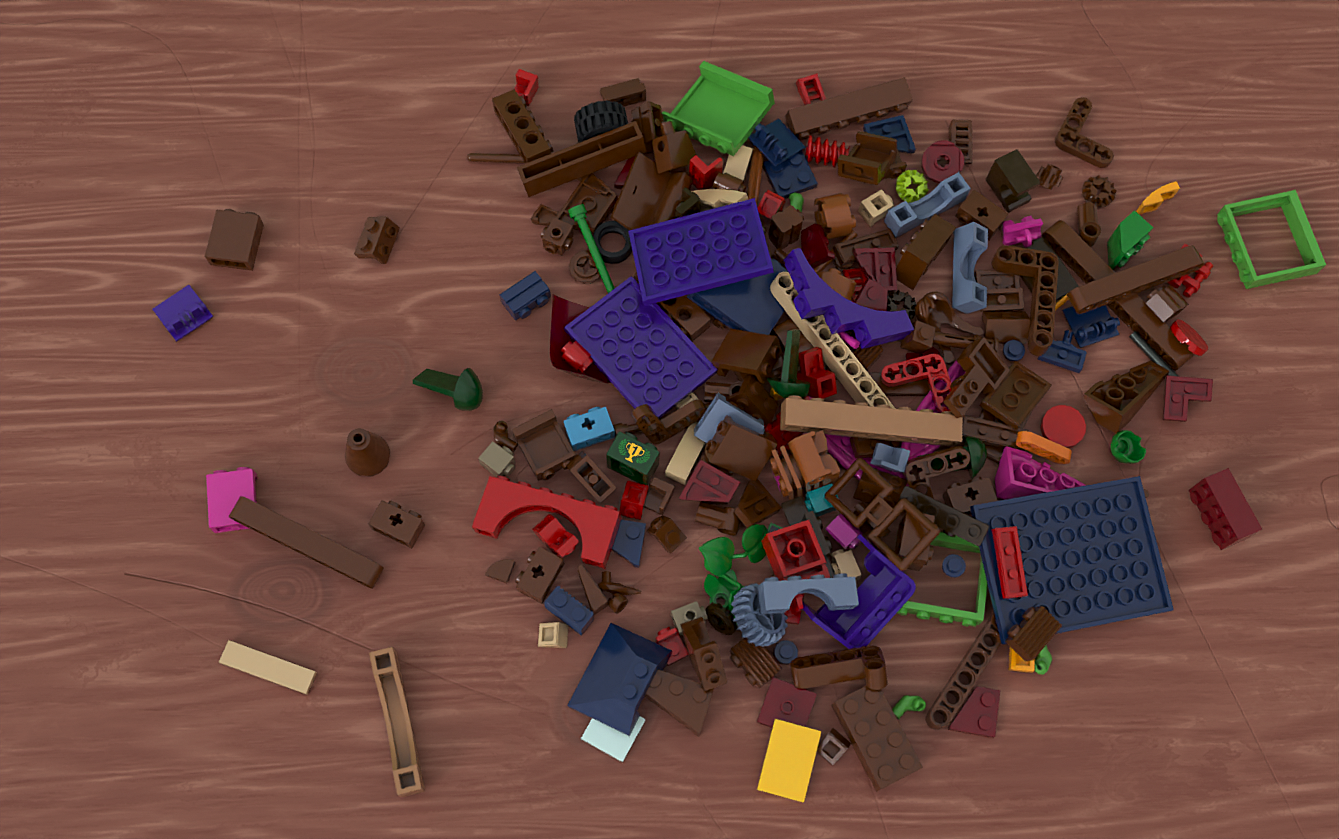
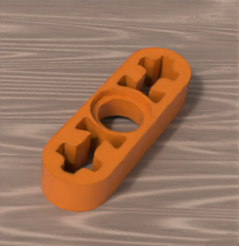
M1020 431L1017 433L1016 446L1054 463H1070L1072 454L1070 449L1032 432Z

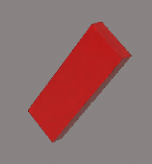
M1017 526L992 529L1003 599L1028 596Z

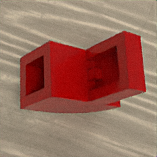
M814 347L800 352L801 370L797 371V379L810 382L808 396L823 399L837 394L835 373L824 369L822 348Z
M550 514L532 529L541 541L560 558L572 553L579 542L573 534L566 531L559 521Z

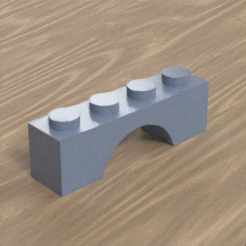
M958 172L941 181L925 197L911 203L904 201L888 210L884 222L891 229L894 237L897 238L923 224L926 219L930 220L934 214L939 215L965 201L971 188Z
M972 222L956 228L953 241L952 307L965 314L987 308V287L976 282L974 268L979 256L988 248V229Z
M845 573L835 574L833 578H825L824 575H814L810 579L792 576L784 581H779L777 577L764 579V582L758 586L761 615L785 613L790 608L793 598L802 593L818 596L825 602L829 610L853 609L859 605L855 577H847Z

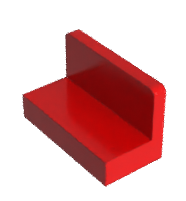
M697 155L690 159L689 175L693 180L692 184L698 190L710 189L718 173H722L723 159L719 157L709 166Z

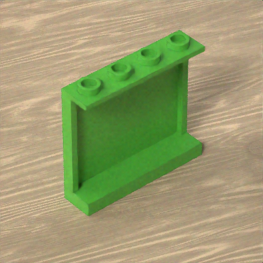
M703 61L699 66L701 76L671 114L665 111L662 112L664 122L672 121L674 131L685 130L689 138L700 141L705 146L716 148L721 153L734 156L774 105L773 89Z

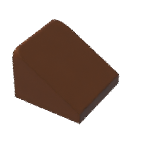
M832 728L818 745L817 752L834 765L851 743L837 730Z

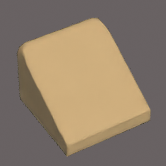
M560 622L540 623L538 647H567L568 625Z

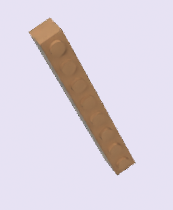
M789 396L781 403L780 430L807 433L811 431L816 433L823 430V433L828 435L955 447L962 442L963 416L956 418L951 411L933 413L931 409L912 411L910 407L892 409L889 405L873 407L868 406L864 402H858L853 405L846 404V401L843 400L824 402L822 398L803 400L800 396Z

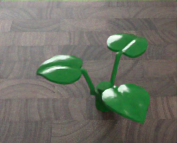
M754 524L745 530L742 537L744 553L734 554V544L727 537L714 538L699 547L705 559V569L715 576L726 579L737 587V589L730 593V613L734 609L731 605L734 601V595L740 591L742 585L726 575V573L732 567V559L748 556L751 563H758L766 556L761 542L768 533L765 525Z

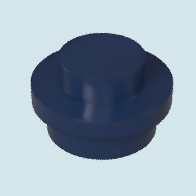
M1010 340L1004 345L1003 354L1009 361H1019L1025 354V348L1021 342Z
M951 554L943 560L942 569L947 576L956 578L964 573L966 564L962 557Z
M784 640L776 645L774 654L780 663L790 664L793 659L797 658L798 649L793 642Z

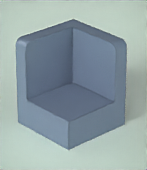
M876 443L870 464L893 472L904 473L910 451Z

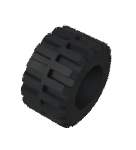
M598 101L583 106L578 110L576 115H574L578 142H583L628 124L626 110L623 105L618 104V102Z

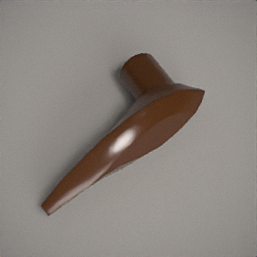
M602 572V582L598 583V586L604 591L613 594L620 593L622 595L641 594V591L611 582V572Z

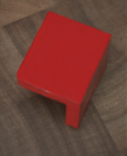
M518 69L515 75L517 84L514 89L518 96L524 98L526 106H530L539 88L538 76Z

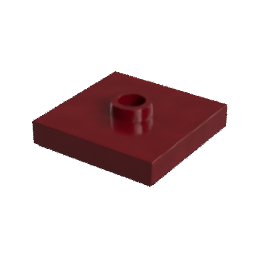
M773 677L757 723L772 728L774 719L806 727L817 694L806 689L797 688L793 684Z

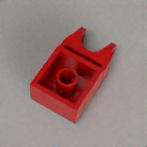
M809 520L767 533L761 541L775 577L779 581L787 580L788 577L792 576L810 579L814 575H824L825 578H830L825 557ZM802 594L796 595L791 602L796 612L804 608Z

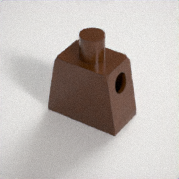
M672 121L659 124L663 136L652 141L657 172L662 173L690 165V159L696 155L688 133L685 130L675 132Z

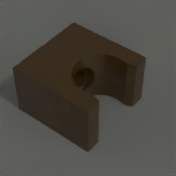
M1018 149L996 159L986 177V182L1007 213L1029 203L1031 196L1028 191L1040 184V181Z

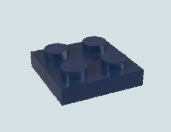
M802 151L777 166H774L769 160L763 162L764 172L774 193L785 199L789 198L792 193L800 194L817 187L818 183Z

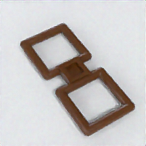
M857 458L825 493L824 497L855 528H860L869 518L876 527L868 535V540L900 571H905L940 534V529L906 498H902L892 508L885 500L894 491V487L864 459ZM861 469L882 490L857 517L836 495ZM906 510L928 532L901 559L879 537Z

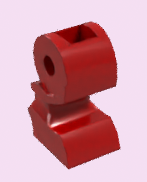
M767 190L757 209L759 214L771 219L774 214L779 211L782 212L786 201L784 197Z

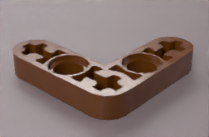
M1079 97L1073 103L1055 138V145L1059 149L1096 167L1106 168L1114 158L1112 150L1079 134L1092 109V103L1089 99ZM1080 105L1084 106V109L1082 113L1079 115L1077 114V111L1079 110ZM1075 120L1079 126L1071 127L1068 121ZM1064 137L1068 138L1067 142L1062 141ZM1079 145H1086L1089 148V152H1082L1079 149ZM1101 155L1106 156L1105 160L1100 159Z
M696 399L661 420L648 404H644L633 410L632 417L651 443L660 444L700 420L707 408L702 400Z
M955 446L907 461L904 472L907 484L913 489L919 485L925 486L927 488L925 495L934 498L928 478L966 467L970 462V455L964 447ZM958 452L965 455L961 458V462H958L956 459L950 460L951 465L948 466L945 455H948L949 459L957 457L956 453ZM935 458L943 460V465L939 469L931 467V461ZM913 465L921 468L917 470L920 480H916L914 474L909 472L912 470Z

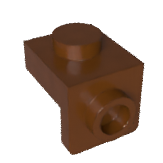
M666 516L655 518L647 529V532L653 535L670 554L687 539L674 521Z

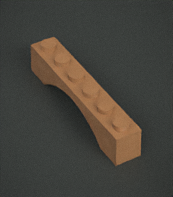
M393 647L369 652L388 733L392 771L397 795L405 797L424 792L425 787L397 651Z

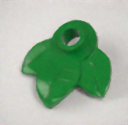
M733 569L726 573V575L737 581ZM708 574L704 582V590L710 597L709 604L712 602L717 604L716 600L722 598L725 601V604L722 606L729 610L730 593L737 589V587L722 577L717 579L715 576Z

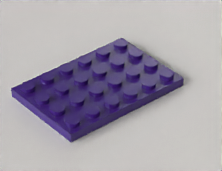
M755 198L629 231L644 306L774 273Z
M632 276L564 327V331L574 342L577 341L591 354L590 357L594 360L593 363L634 409L640 405L648 404L659 418L717 373L716 367L713 366L657 303L644 306L640 285Z

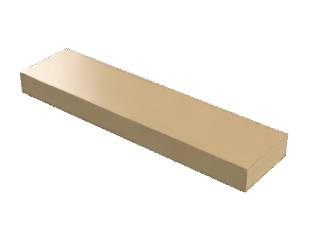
M228 640L219 660V663L306 695H308L317 674L313 670Z

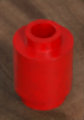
M569 341L561 350L564 353L561 357L576 371L579 370L583 373L594 361L590 357L591 354L577 341L574 343Z

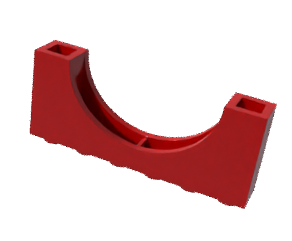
M490 476L472 528L478 534L497 539L505 525L519 515L534 511L555 513L569 520L580 532L583 545L581 554L583 563L605 569L622 517L620 512L617 511L618 509L610 505L601 507L588 499L579 501L566 493L557 495L553 494L552 490L544 487L535 489L526 482L519 481L517 484L510 482V479L504 476H497V478Z

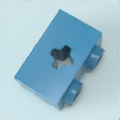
M594 407L588 410V413L582 415L573 414L563 421L573 451L615 438V430L606 407ZM589 424V426L592 427V429L588 430V428L585 427V425Z

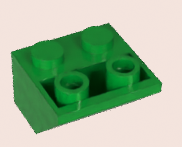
M1135 210L1118 225L1107 241L1108 266L1112 270L1117 266L1121 269L1130 260L1129 258L1132 255H1136L1151 238L1148 234L1154 227Z

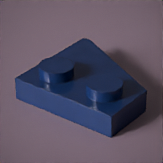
M621 520L612 550L631 562L633 566L639 568L646 523Z

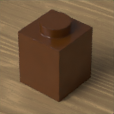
M918 320L912 323L914 330L902 339L900 347L921 354L932 348L936 327Z

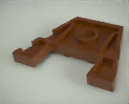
M590 173L577 178L581 182L560 212L540 204L531 217V221L534 224L549 226L555 217L572 225L573 229L580 230L578 223L571 219L568 210L577 205L584 204L587 211L586 222L590 231L594 232L603 223L617 202L618 197L601 179Z

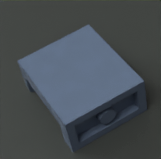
M720 393L716 394L694 428V436L707 443L714 437L718 424L728 415L737 424L762 435L765 432L762 419L759 418L757 420L727 402L726 397Z

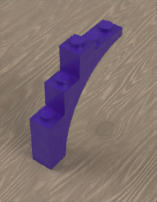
M801 248L793 249L784 259L785 267L789 271L794 288L798 292L793 301L801 320L824 315L826 325L829 327L831 334L854 330L855 337L860 342L862 349L904 339L914 330L906 310L889 312L860 306L834 291L817 275L808 263Z

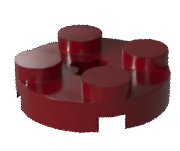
M946 140L936 141L931 144L921 159V166L925 177L933 182L941 183V181L952 175L960 173L964 167L962 151L954 143ZM941 157L948 161V164L944 167L937 163Z

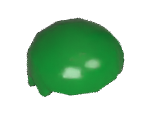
M1129 430L1119 431L1111 440L1110 449L1113 457L1120 463L1134 464L1140 462L1146 454V448L1142 447L1140 443L1142 438Z

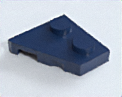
M903 115L864 124L863 130L866 133L896 139L899 152L915 153L916 148Z

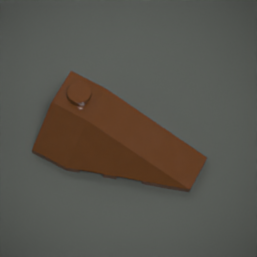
M1148 361L1131 368L1128 373L1121 376L1116 374L1112 376L1111 380L1095 383L1084 393L1083 398L1097 423L1116 434L1136 415L1169 374V370L1152 361Z

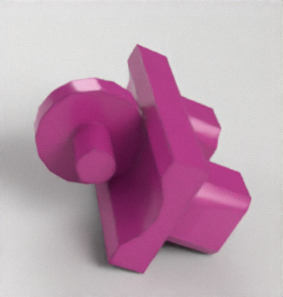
M1032 216L1024 217L1021 223L1016 224L1012 220L1004 221L1002 226V243L1004 245L1022 243L1025 248L1031 247L1032 240L1041 238L1043 221L1041 218L1034 220Z

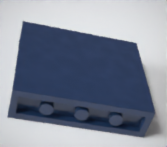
M771 259L774 273L688 294L687 298L731 329L769 335L785 311L771 293L770 285L779 273H789V271L783 268L780 262ZM779 282L781 287L786 288L784 283Z

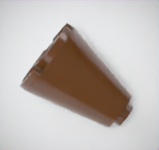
M357 428L352 430L347 437L345 461L349 469L360 476L369 477L381 473L387 467L390 457V449L387 442L381 436L365 429Z

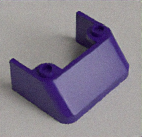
M861 534L857 538L870 550L864 559V567L871 574L857 588L859 605L853 609L829 610L827 605L823 604L815 611L803 602V610L811 620L848 649L867 646L909 600L916 589L915 582L905 572L900 571Z

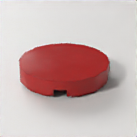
M1180 319L1175 320L1171 324V331L1180 343L1185 342L1189 346L1187 348L1190 352L1202 356L1209 350L1203 338L1190 325Z
M1058 405L1045 413L1041 420L1040 429L1044 438L1066 448H1072L1083 439L1086 433V423L1078 410L1071 406Z

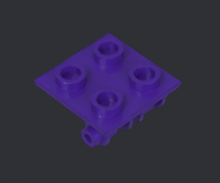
M187 285L152 309L176 342L213 317L190 285Z

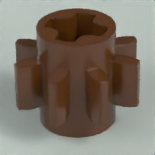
M1049 163L1046 168L1041 166L1036 175L1040 178V185L1051 190L1054 185L1059 187L1063 180V176L1060 175L1062 170Z

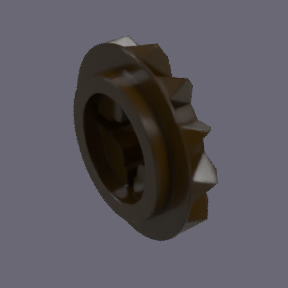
M900 290L893 293L890 292L887 296V311H897L896 304L904 301V308L899 311L906 310L911 321L915 316V297L912 298L908 292L904 293L900 292Z
M713 602L706 607L705 611L708 621L715 630L725 635H732L737 630L736 622L733 621V614L726 607L724 608L720 603L716 604Z

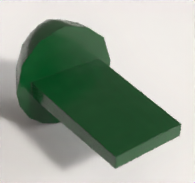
M798 329L788 330L782 377L767 378L775 392L785 399L789 396H800L804 399L810 389V382L797 380L800 330Z
M466 368L460 376L425 369L413 379L414 385L453 397L455 408L458 410H475L480 406L483 399L481 382L471 368Z
M964 436V448L970 455V462L966 467L954 471L968 469L970 478L973 479L984 466L988 455L987 449L981 439ZM960 452L956 453L957 457L952 459H949L948 455H945V458L948 461V466L951 465V463L949 462L950 460L956 459L958 462H961V458L965 455H962ZM935 458L931 461L933 469H939L943 465L941 458Z

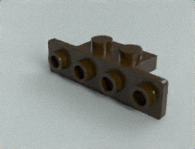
M909 486L904 487L898 500L899 502L902 498L908 499L923 514L935 516L934 524L943 529V533L951 537L958 536L976 546H981L989 530L988 524Z
M801 496L783 502L781 507L789 526L806 520L810 521L825 557L830 578H833L835 574L828 559L832 546L828 537H824L821 531L823 525L820 517L815 516L813 511L808 512Z

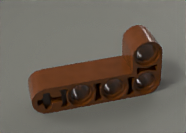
M874 645L798 657L790 662L793 685L800 689L865 679L867 687L873 690H880L888 685L886 664L882 650Z

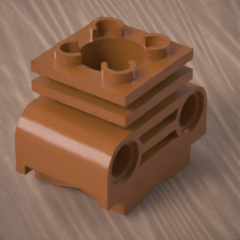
M823 430L816 433L811 431L791 440L788 443L790 455L787 454L784 446L780 447L781 459L776 449L771 451L772 458L769 459L771 469L775 477H780L778 479L780 483L779 488L783 497L788 496L789 500L794 499V489L798 497H803L802 486L807 494V492L831 483L834 484L839 479L840 469L836 460L830 454L827 455V439Z

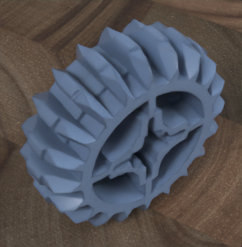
M755 583L741 588L734 595V601L731 603L734 609L731 613L735 615L733 621L738 625L737 630H741L742 637H747L748 643L764 647L778 642L786 634L785 628L788 625L785 620L788 617L784 613L761 615L758 594L759 584Z

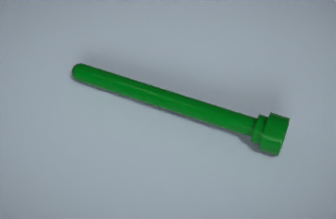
M584 204L577 205L568 210L571 219L578 223L607 293H610L615 287L586 222V208Z

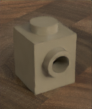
M493 441L478 458L480 465L496 477H508L515 469L514 453L505 446L501 448Z
M697 601L672 610L670 615L679 636L683 635L680 624L699 617H703L704 621L708 619L704 607H699Z

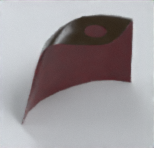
M552 294L550 361L556 369L575 377L601 383H611L593 362L582 373L579 370L576 371L561 357L564 354L561 351L562 348L569 341L574 343L572 338L564 331V327L590 307Z

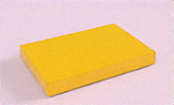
M774 719L757 790L804 803L821 731Z

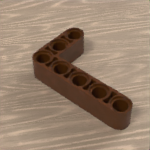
M1009 245L1000 246L991 262L992 267L996 271L1033 277L1028 350L1035 356H1042L1053 342L1058 257L1054 253ZM1036 340L1041 341L1044 345H1040Z

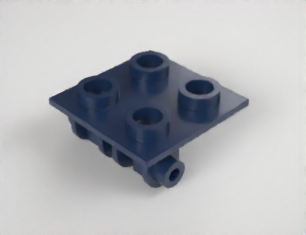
M779 118L768 125L758 124L755 127L756 132L748 137L774 166L779 165L806 148Z
M1106 305L1083 314H1077L1073 306L1062 310L1074 333L1079 348L1120 335L1117 330V326H1120V321L1117 317H1111Z

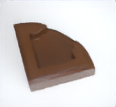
M505 559L497 561L488 568L485 575L508 583L515 560Z

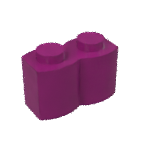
M839 514L825 529L845 549H855L861 543L857 536L859 534L863 535V533L858 528H855L842 514Z

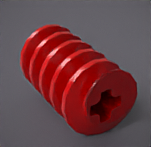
M809 135L805 156H807L808 162H811L815 157L816 164H819L823 159L825 166L832 161V167L835 168L841 154L848 156L850 145L846 149L845 142H842L837 147V141L834 140L830 146L828 139H825L823 144H821L820 137H817L815 142H813L812 136Z

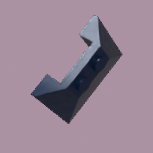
M610 623L567 706L630 737L640 717L637 709L657 670H664L672 650Z

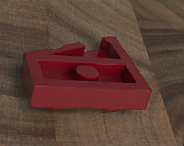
M895 247L857 248L853 250V254L866 278L882 285L888 291L898 290Z
M700 460L679 498L681 500L730 502L741 482Z
M976 686L953 722L949 725L948 730L995 738L1000 690Z

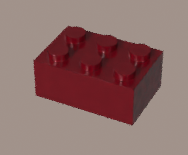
M1229 468L1205 477L1189 489L1192 502L1197 505L1201 512L1202 521L1208 525L1214 543L1221 550L1240 543L1262 530Z

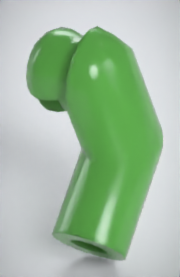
M792 193L789 196L790 205L802 212L804 202L802 195Z
M1047 646L1041 650L1035 659L1034 671L1038 674H1045L1052 662V656Z
M905 695L893 707L892 711L896 718L900 719L906 711H923L926 707V702L920 696Z

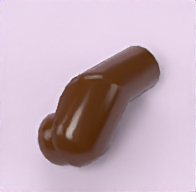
M498 421L493 428L495 442L499 446H505L514 452L518 443L508 438L507 423L505 421Z

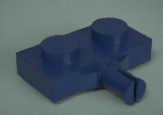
M1065 330L1063 340H1053L1046 353L1038 356V360L1080 373L1087 351L1072 345L1071 340L1074 333L1072 331L1069 333L1070 330Z

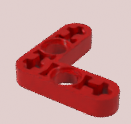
M929 354L890 364L883 368L881 381L888 387L927 378L938 413L950 411L946 407H942L944 403L943 395L950 393L952 389L950 388L951 381L945 362L940 355ZM931 361L938 364L937 369L929 366ZM913 365L918 368L919 372L916 375H909L906 368ZM900 368H902V375L904 378H901V374H899ZM888 372H891L893 375H895L894 380H891L890 377H886L888 375ZM943 380L947 387L943 390H938L935 388L934 382Z

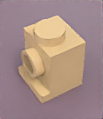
M881 189L861 201L858 212L871 227L874 223L884 218L888 210L894 207L893 200Z
M840 549L831 554V566L834 574L845 573L847 577H855L856 581L859 580L862 574L852 551L844 552V549Z

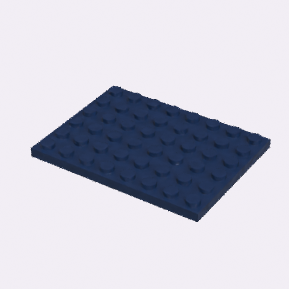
M1140 476L970 506L972 517L989 525V530L979 549L1001 644H1007L1005 640L1009 636L1007 634L1008 631L1015 624L1019 625L1023 621L1022 615L1030 607H1045L1062 624L1057 633L1174 610ZM1017 526L1028 596L1003 599L992 529Z

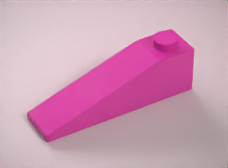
M1007 446L1003 450L995 476L996 495L998 498L1005 500L1086 486L1065 473L1059 474L1051 470V465L1046 462L1041 464L1032 459L1033 455L1028 452Z

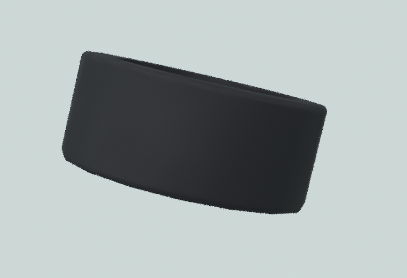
M607 221L600 224L593 235L603 261L609 264L625 261L632 252L629 236L630 230L616 221ZM608 233H618L625 238L626 244L618 252H608L601 247L600 241Z

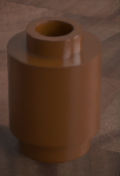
M719 172L713 183L714 189L745 192L746 189L744 180L726 172L724 174Z

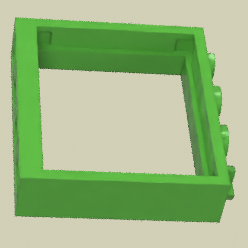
M1296 190L1227 204L1217 214L1218 224L1223 229L1225 242L1230 247L1232 260L1237 265L1240 280L1244 283L1246 289L1317 274L1326 266ZM1282 207L1305 266L1257 276L1234 217Z
M940 532L930 544L980 553L979 546L958 536L951 537L943 532ZM982 558L980 560L975 612L907 601L897 613L902 616L907 615V613L916 614L917 618L926 620L930 619V617L939 618V621L942 623L957 621L962 622V625L966 627H976V625L984 621L987 579Z

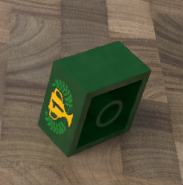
M619 431L606 454L607 468L636 483L648 485L659 466L660 452L657 451V447L647 442L644 444L638 441L637 437L628 432L624 434Z

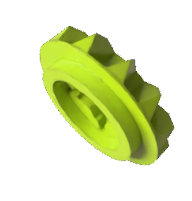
M907 170L896 181L897 194L903 201L908 203L915 202L926 196V193L929 191L927 188L928 181L925 180L924 174L917 172V170ZM911 181L913 184H919L915 188V192L913 189H906L911 184Z

